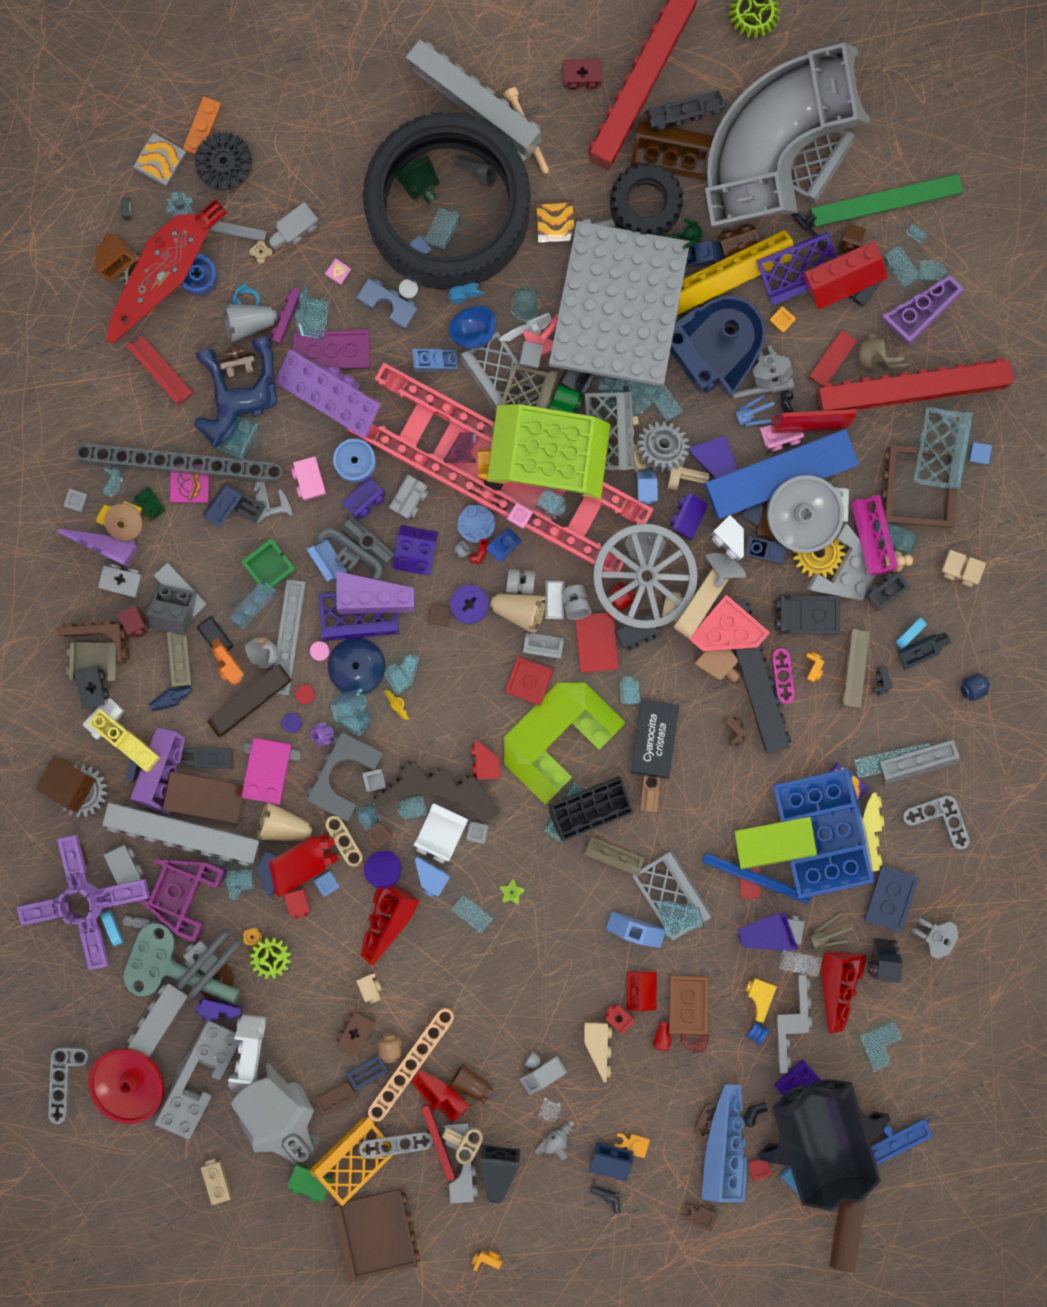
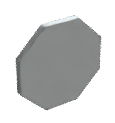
M639 532L637 537L645 562L648 563L657 534ZM628 535L625 542L630 558L639 561L631 535ZM664 537L662 538L656 559L660 558L666 544Z

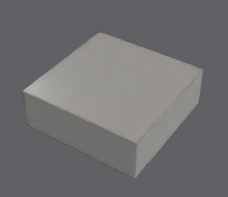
M69 488L63 507L83 513L88 494Z
M470 821L466 840L485 844L489 825Z

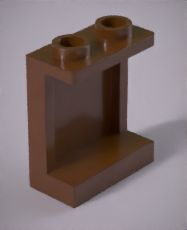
M54 755L35 789L66 809L78 813L96 779L67 763L66 760Z

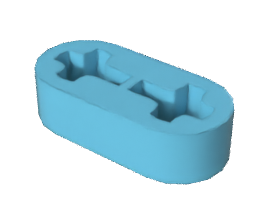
M920 617L895 643L903 649L927 623Z
M109 909L100 913L113 946L124 943L112 911Z

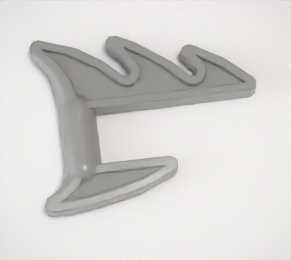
M256 482L254 491L257 492L259 489L260 491L255 500L262 502L266 506L257 523H260L270 515L280 513L293 515L289 501L282 490L278 491L281 506L270 508L265 483Z

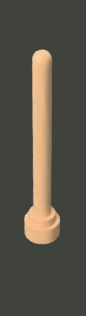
M513 87L503 92L505 100L511 103L514 111L517 109L523 113L518 102L519 92L517 88ZM538 146L533 154L542 173L547 174L549 168Z

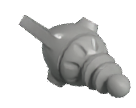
M570 1120L568 1125L564 1124V1127L561 1126L560 1130L552 1131L535 1150L536 1155H539L541 1152L546 1154L556 1153L561 1160H565L567 1158V1154L564 1152L567 1148L566 1135L570 1134L569 1131L572 1130L570 1127L574 1126V1122Z

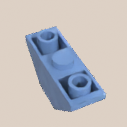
M412 349L414 369L417 373L458 369L456 350Z
M614 911L611 912L606 926V930L625 940L661 948L667 930Z

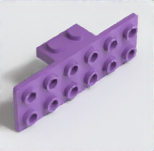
M289 350L275 383L358 435L367 437L381 404L359 391L360 384L354 381L355 378L339 372L340 369L333 365L320 367L296 351Z

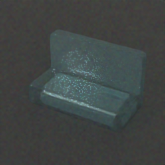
M439 208L424 241L445 251L461 218L460 213L454 210L450 212Z

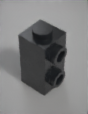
M649 615L641 620H654V618L652 619V616ZM625 626L615 631L622 648L631 650L638 647V642L644 639L646 643L655 639V634L659 633L658 629L660 626L655 628Z

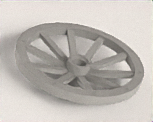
M652 524L630 526L611 536L599 551L593 570L594 588L601 605L619 622L636 628L659 627L676 619L690 604L697 586L696 562L687 544L671 530ZM639 532L657 534L647 565L637 537ZM631 535L640 567L613 546L622 538ZM664 536L671 540L680 550L653 567ZM608 552H611L636 572H602L603 563ZM684 555L689 575L657 573ZM645 570L651 573V579L648 582H645L641 577ZM602 577L635 579L610 597H606L602 585ZM657 580L688 581V587L682 601ZM640 585L628 616L623 615L613 607L611 602ZM652 586L656 587L677 605L673 611L661 618ZM645 588L647 589L654 620L633 619Z

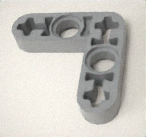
M943 796L908 808L903 812L902 820L907 825H916L942 816L952 846L956 849H965L969 845L968 833L957 802L952 796ZM945 799L952 801L950 809L952 812L955 810L956 814H950L946 817L945 813H949L947 807H943ZM927 805L934 807L935 812L932 816H927L924 813ZM917 808H920V813L924 819H921L920 816L915 817L914 822L906 819L909 816L908 812L911 811L912 814L919 813ZM952 817H956L959 820V825L956 828L949 826V819ZM962 828L963 832H959L960 837L965 838L962 846L955 843L958 837L956 833L952 835V831H958Z

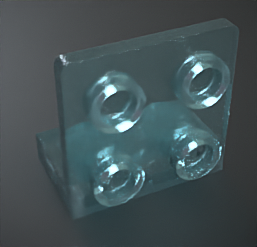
M305 286L304 292H300L299 296L300 310L297 309L295 314L297 328H299L301 336L323 339L330 301L311 298L310 289L308 286Z

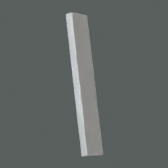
M287 579L277 641L279 656L274 667L280 664L292 679L306 582ZM291 682L277 694L289 696Z

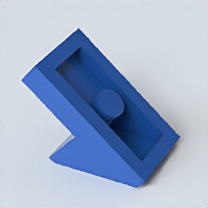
M507 528L486 549L500 562L522 540L511 529Z

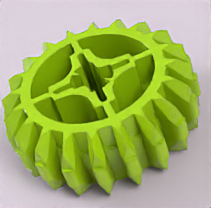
M732 0L734 3L730 4L729 8L732 10L729 11V16L733 18H731L730 22L736 23L734 26L735 30L741 28L740 35L745 31L747 32V38L750 37L751 33L754 34V38L758 37V33L764 37L765 31L771 33V27H776L775 21H779L780 18L776 15L780 13V9L776 8L779 5L778 1L760 0L764 4H758L755 0ZM747 1L748 9L740 14L739 7ZM752 9H754L755 12L758 11V14L755 15V13H751ZM769 10L770 17L762 24L761 15ZM750 20L754 25L747 24L745 21Z

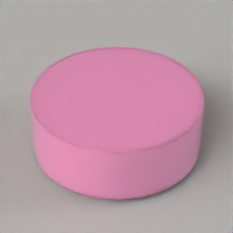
M315 642L310 648V654L315 660L322 661L329 656V647L324 642Z

